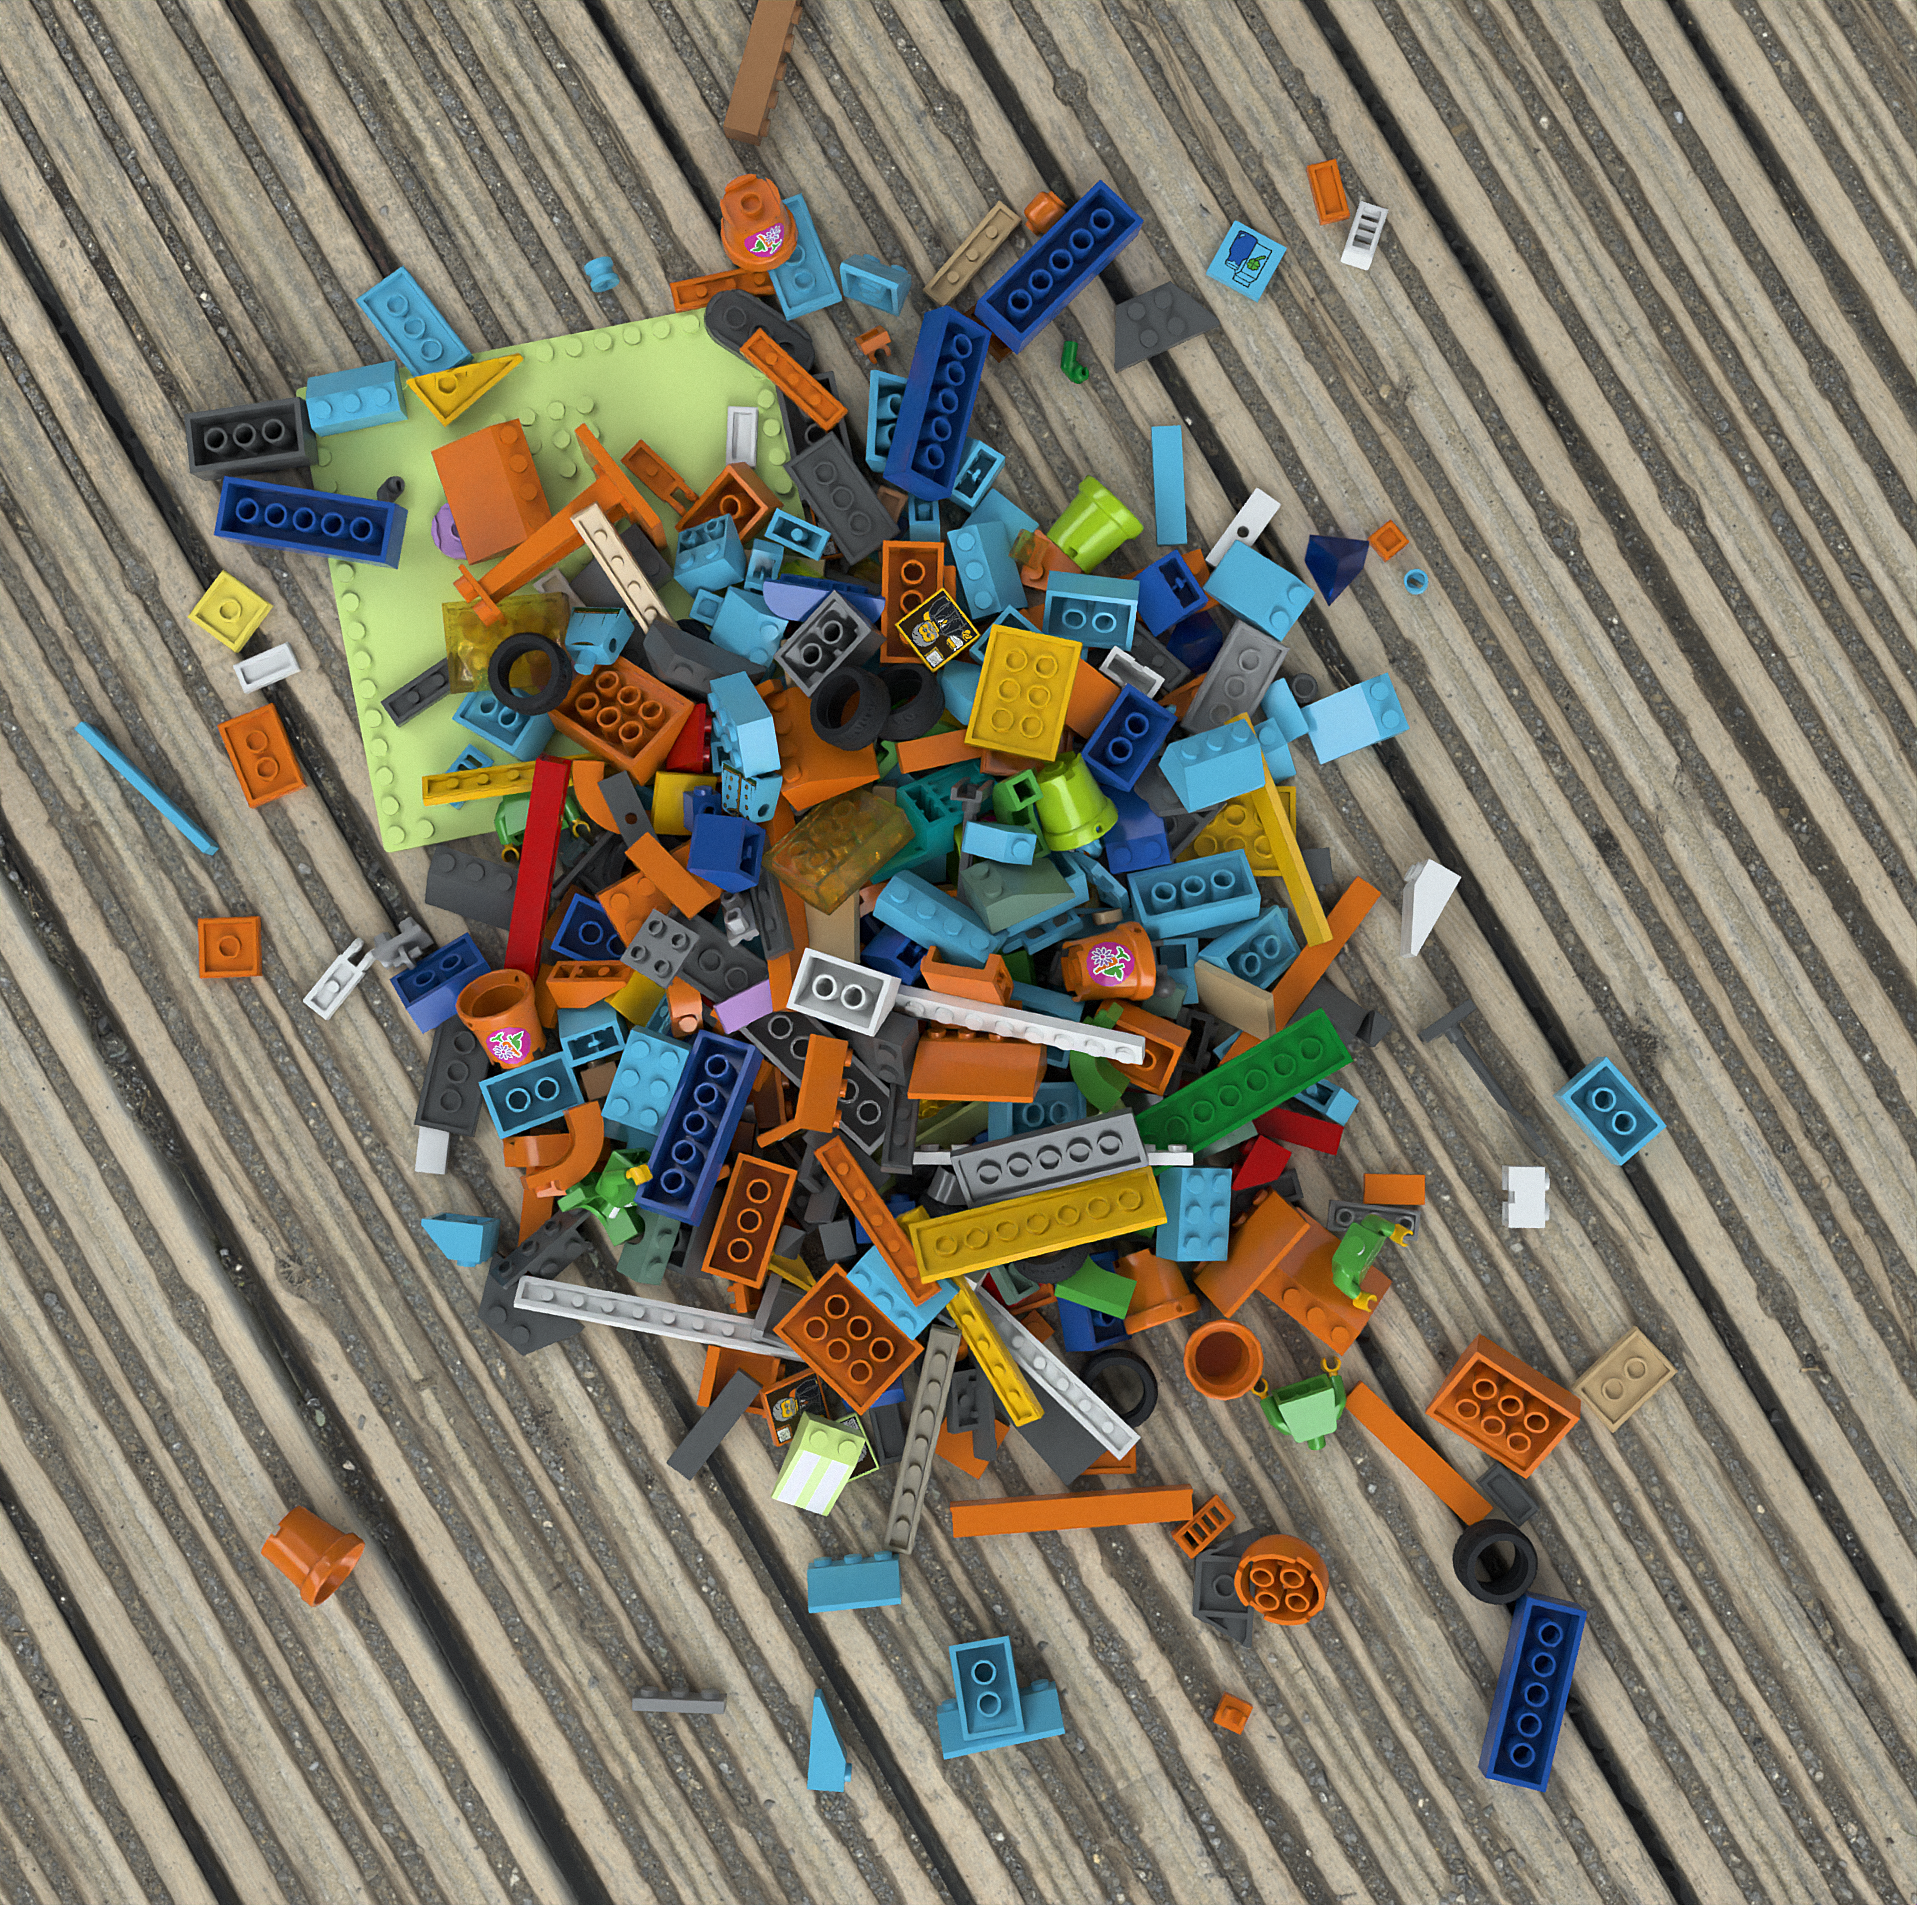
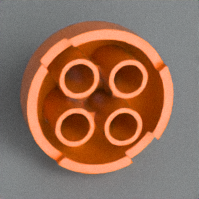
M1273 1534L1254 1541L1244 1551L1235 1573L1234 1585L1241 1602L1246 1607L1250 1605L1258 1612L1264 1614V1620L1280 1625H1300L1309 1622L1312 1616L1323 1609L1329 1589V1573L1323 1558L1310 1544L1291 1535ZM1250 1561H1253V1566L1250 1572V1564L1248 1563ZM1249 1573L1250 1579L1256 1584L1255 1599L1249 1592Z

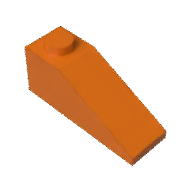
M620 960L557 961L545 983L559 1008H587L626 987L635 970Z

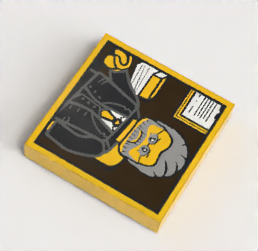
M944 587L895 624L901 635L932 673L936 672L981 637L980 633Z

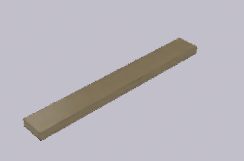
M936 1324L931 1326L882 1549L906 1555L912 1554L962 1330Z

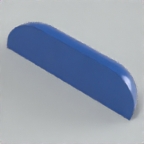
M781 574L780 579L777 580L766 577L763 585V596L768 608L781 618L805 622L834 590L845 597L869 618L872 623H875L880 618L886 602L882 594L878 596L869 594V587L794 574Z

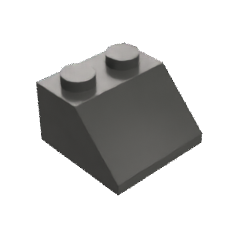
M1320 977L1289 1019L1286 1026L1322 1007L1343 1044L1347 1047L1356 1035L1368 1012Z

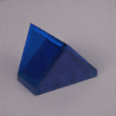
M1309 535L1304 562L1328 606L1335 601L1364 568L1369 541Z
M1207 610L1202 611L1176 624L1166 649L1194 672L1195 676L1204 674L1209 671L1223 645L1222 631Z

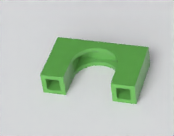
M1155 1226L1133 1231V1233L1152 1238ZM1088 1254L1085 1264H1083L1079 1271H1076L1075 1275L1073 1274L1071 1278L1068 1277L1067 1280L1053 1283L1056 1284L1054 1295L1124 1320L1137 1281L1100 1268Z

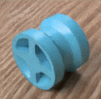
M611 257L596 258L584 266L586 275L591 277L590 286L593 292L607 291L619 284L618 274L614 273L612 269L614 264Z

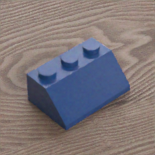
M1127 683L1079 753L1097 782L1129 792L1178 717Z
M467 932L418 961L416 968L412 970L407 968L389 980L406 1010L422 1034L457 1014L455 1005L461 991L470 982L492 970Z
M1117 1249L1089 1253L1090 1258L1097 1266L1116 1274L1112 1261L1119 1259ZM1057 1297L1066 1352L1094 1351L1132 1339V1334L1128 1335L1126 1333L1123 1319Z

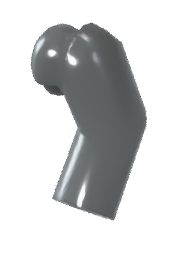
M399 476L389 477L378 489L377 500L394 503L405 488L404 480Z
M1187 1280L1186 1283L1190 1292L1196 1294L1202 1306V1309L1196 1312L1197 1320L1210 1319L1209 1298L1193 1280Z

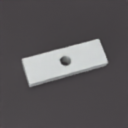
M1256 488L1206 557L1205 562L1215 569L1235 540H1239L1251 548L1281 504L1259 488ZM1244 530L1247 533V537H1239L1237 531Z

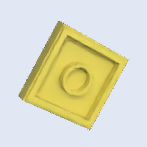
M223 569L188 615V618L234 652L239 653L273 608V605Z

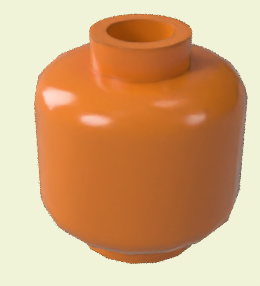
M1052 191L1049 193L1039 192L1024 209V215L1028 219L1025 225L1037 237L1041 232L1045 235L1067 213L1065 209L1068 206Z

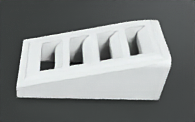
M1360 201L1341 257L1342 263L1364 270L1369 269L1388 209ZM1363 215L1379 221L1378 223H1375L1369 220L1362 219L1361 216ZM1358 227H1361V228H1364V229L1373 231V232H1375V233H1371V232H1367V231L1358 229ZM1354 238H1355V239H1358V240H1361V241H1365V242L1371 243V245H1368V244H1365V243H1362V242H1359V241H1355Z

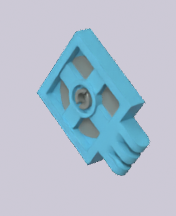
M1071 908L1016 935L1007 937L1000 948L1004 953H1009L1023 946L1028 954L1032 955L1082 930V920Z

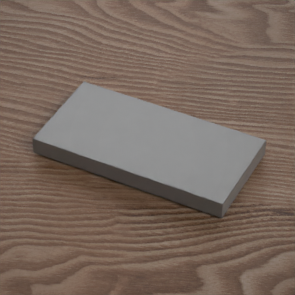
M1236 619L1179 726L1197 735L1224 726L1225 721L1245 712L1248 713L1251 720L1290 648Z

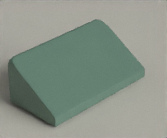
M1013 1262L987 1268L1007 1305L1018 1303L1040 1289L1038 1283L1028 1280L1021 1275Z

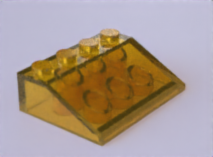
M551 592L506 597L496 604L508 622L504 627L497 620L487 628L477 616L472 607L482 599L473 600L469 604L466 601L442 603L451 694L492 691L487 675L490 657L492 658V653L502 641L517 633L535 632L545 635L565 651L570 662L572 660L564 643L571 615L569 595L566 593ZM536 650L521 655L511 667L509 673L510 688L547 685L552 673V665L548 654Z
M857 787L821 802L762 856L761 864L806 903L830 916L897 852L904 848L916 834L903 808Z

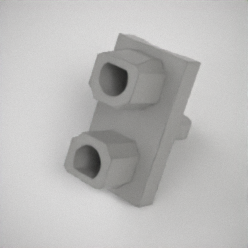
M728 891L723 892L720 895L728 941L732 947L738 945L742 939L751 941L753 937L760 935L753 899L749 891L743 894L740 892L736 894Z
M408 917L398 925L401 931L400 935L393 938L389 932H382L374 937L376 948L371 952L374 958L379 960L387 970L393 966L397 969L404 964L410 970L416 968L417 964L414 958L423 954L422 949L434 943L431 936L412 917Z

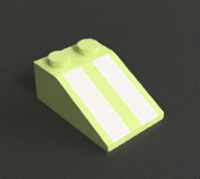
M804 1411L773 1488L771 1498L828 1516L855 1469L866 1438L858 1429Z

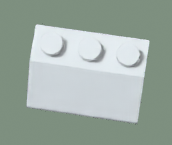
M805 948L786 1007L874 1037L893 1007L902 979L817 950Z

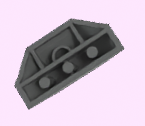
M656 619L653 620L643 641L644 649L656 679L674 691L708 706L710 705L707 694L712 693L710 680L745 671L755 687L759 685L767 667L751 662L744 657Z

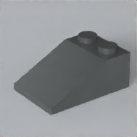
M635 523L620 534L656 592L674 578V571ZM596 558L569 583V586L586 607L624 608L627 615L631 613Z
M890 1011L874 1037L835 1024L836 1038L848 1041V1048L854 1049L853 1054L872 1073L886 1082L902 1086L907 1085L911 1078L919 1042L917 1019Z

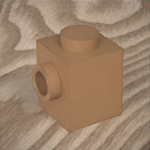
M605 1058L587 1063L589 1069L580 1072L582 1078L579 1079V1085L583 1095H588L589 1101L609 1094L621 1059L606 1063Z

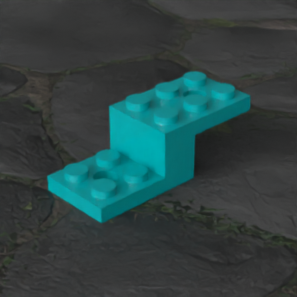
M978 758L962 761L896 789L897 812L895 816H890L843 836V845L873 885L893 877L904 869L909 870L953 851L954 826L963 822L964 812L962 811L963 801L950 800L951 787L965 776L971 777L970 784H977L979 787L989 779L995 780L992 775L980 773L981 762ZM992 794L981 803V810L977 816L993 809ZM885 846L886 848H892V850L882 852L878 848Z

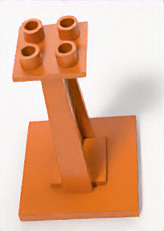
M585 423L577 427L574 432L584 460L593 470L596 481L480 580L476 581L464 564L458 567L463 576L453 582V585L468 604L478 596L481 597L482 600L474 605L472 609L487 628L497 620L500 621L503 627L508 624L496 606L497 603L586 544L570 520V517L598 501L613 525L625 517L631 525L635 523L659 553L668 547L662 521Z

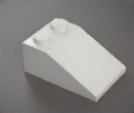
M1431 859L1418 862L1416 865L1412 864L1404 877L1407 884L1403 889L1400 956L1404 958L1417 956L1461 879V876Z

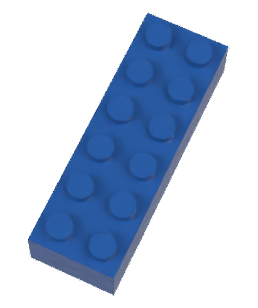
M1100 179L977 301L974 315L1018 355L1138 236L1144 220Z
M948 305L924 313L883 474L884 479L927 502L951 497L992 334L988 329Z
M224 476L214 536L234 543L398 569L408 510L391 502Z
M699 1030L647 1164L653 1178L639 1185L633 1200L642 1209L696 1227L700 1226L764 1057L756 1046L705 1030Z
M1530 1591L1525 1592L1519 1599L1517 1598L1478 1768L1485 1778L1546 1792L1587 1616V1611L1580 1604Z

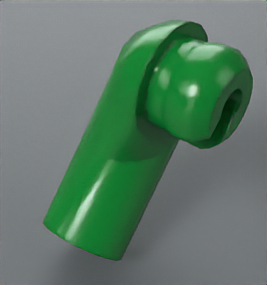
M1064 341L1060 368L1071 382L1081 384L1088 379L1089 370L1087 367L1083 368L1076 360L1078 343Z

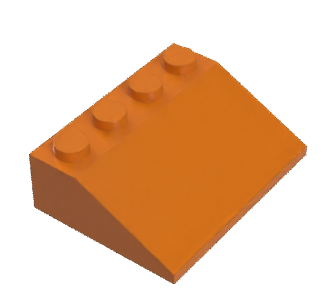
M519 418L486 427L431 451L469 566L509 555L552 518Z
M619 655L615 663L611 665L595 664L590 675L579 674L571 682L572 685L563 702L558 707H555L554 710L547 712L555 729L617 771L623 772L626 770L630 780L642 787L662 766L691 714L694 703Z
M791 687L765 698V703L774 721L781 768L777 770L778 774L783 776L781 792L796 811H801L881 778L874 744L871 743L866 748L858 751H846L822 740L815 733L811 725L810 707L812 699L808 698L800 687ZM860 690L854 693L847 701L841 716V727L855 714L859 705Z
M930 1028L924 1031L918 1042L907 1093L908 1099L1033 1103L1047 1070V1044H1035L1024 1039L1011 1036L1003 1037L992 1032H976V1030L965 1029L946 1031L945 1028Z
M1271 1186L1266 1190H1259L1251 1201L1253 1205L1246 1213L1244 1211L1240 1212L1232 1221L1231 1225L1233 1227L1229 1231L1227 1261H1196L1191 1269L1193 1273L1190 1276L1194 1283L1228 1319L1311 1227L1298 1209Z
M1297 1206L1296 1208L1311 1227L1256 1289L1343 1356L1361 1333L1393 1281L1371 1265L1360 1288L1363 1291L1376 1295L1377 1302L1368 1301V1308L1371 1309V1312L1356 1308L1353 1305V1299H1350L1336 1287L1332 1280V1258L1341 1240Z
M836 1262L774 1327L773 1331L862 1416L927 1347V1344L919 1336L912 1341L846 1277L850 1270L842 1262Z
M1479 1333L1461 1354L1426 1408L1425 1414L1527 1479L1579 1421L1581 1399Z

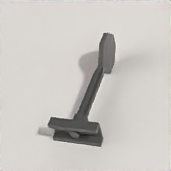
M965 776L951 787L950 800L963 801L962 811L964 812L957 896H953V898L974 910L966 899L960 871L973 866L974 855L963 852L962 844L967 820L977 821V814L980 813L981 803L992 794L995 780L989 779L979 787L977 784H970L971 777Z
M1470 998L1417 1034L1423 1045L1443 1035L1447 1037L1451 1044L1454 1043L1497 1104L1507 1112L1514 1129L1524 1143L1539 1158L1548 1154L1540 1137L1529 1122L1513 1108L1509 1096L1464 1036L1466 1033L1460 1026V1023L1477 1009Z

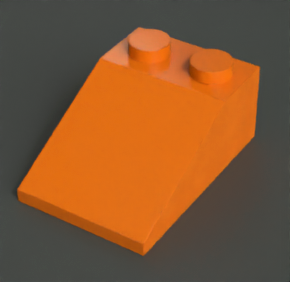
M746 462L731 463L727 465L674 528L678 532H682L687 528L695 527L729 513L733 518L743 547L767 526L776 508L781 510L784 504Z

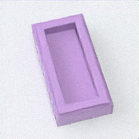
M769 978L713 1005L726 1034H730L773 1012Z

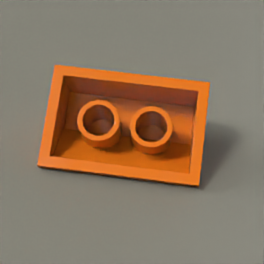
M1118 998L1104 999L1097 1009L1095 1016L1102 1008L1107 1011L1115 1002L1124 1010L1111 1030L1145 1037V1057L1142 1065L1126 1064L1111 1058H1107V1060L1114 1068L1128 1077L1130 1083L1162 1097L1183 1053L1191 1031Z
M810 1033L793 1127L832 1133L833 1127L839 1128L842 1110L837 1109L839 1097L845 1098L848 1079L842 1078L844 1066H851L854 1050L848 1048V1041Z

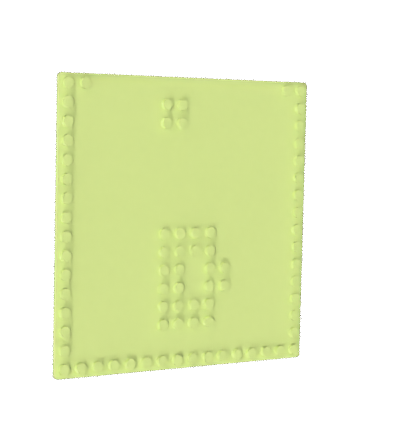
M706 307L472 354L474 359L468 364L519 353L524 360L446 427L442 425L405 382L408 378L413 377L406 367L398 368L408 420L320 437L316 433L319 464L310 466L314 490L377 500L378 489L389 477L399 476L405 482L402 494L394 501V503L408 510L398 569L328 558L383 847L386 852L392 853L497 832L494 819L498 806L503 801V795L467 800L460 810L449 803L425 806L422 796V776L446 773L469 744L495 761L492 766L522 762L460 725L452 717L483 668L488 671V663L490 657L492 658V653L506 638L521 632H535L545 635L551 640L565 639L566 628L533 584L556 567L570 583L595 558L587 544H584L497 603L496 606L508 624L503 627L500 621L497 620L487 628L472 609L474 605L482 600L481 597L478 596L468 604L453 585V582L463 576L458 568L461 564H464L475 580L478 581L508 555L469 566L467 560H455L445 555L435 545L431 534L432 520L441 510L440 508L448 502L431 451L486 427L519 418L553 518L596 481L593 470L584 460L574 432L577 427L585 423L662 521L668 547L659 554L674 571L679 532L674 527L682 517L667 502L663 503L620 460L641 439L684 479L685 484L700 498L726 468L728 406L758 407L756 469L752 470L784 504L781 509L782 511L806 521L798 488L783 467L785 463L791 460L775 384L764 374L728 352L710 338L704 325ZM307 387L299 388L296 391V397H301L306 401ZM680 489L672 495L677 502L685 507L687 512L694 505L693 502H690L685 497V494ZM624 517L613 526L620 535L631 524ZM770 522L746 543L743 548L752 549L755 538L779 544L764 536ZM784 546V554L805 556ZM782 564L779 573H784V566ZM673 578L658 590L657 593L675 621L692 619L688 616L695 599ZM744 581L730 586L742 589ZM728 587L711 593L724 598ZM634 616L629 617L631 622L636 620ZM705 625V627H706V628L710 631V633H711L712 628L709 627V626H707V625ZM455 651L473 678L400 728L397 727L381 704V701ZM530 651L521 655L514 662L509 673V683L533 696L541 692L533 682L530 672L531 660L536 651ZM773 658L772 663L776 664L777 668L772 679H777L784 676L785 671ZM557 729L542 751L547 753V755L557 757L591 753ZM471 755L467 759L477 768H481L483 765ZM464 765L460 768L461 771L470 770ZM568 786L567 793L572 797L581 815L587 814L576 796L574 787ZM648 786V788L654 791V786Z

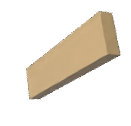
M999 200L923 288V293L939 307L945 305L950 307L1022 223V219Z

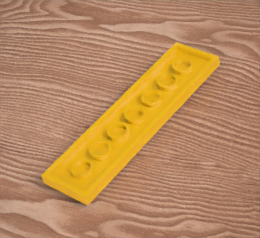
M1149 1165L909 1224L908 1226L922 1284L1165 1224L1167 1223V1216L1152 1167Z

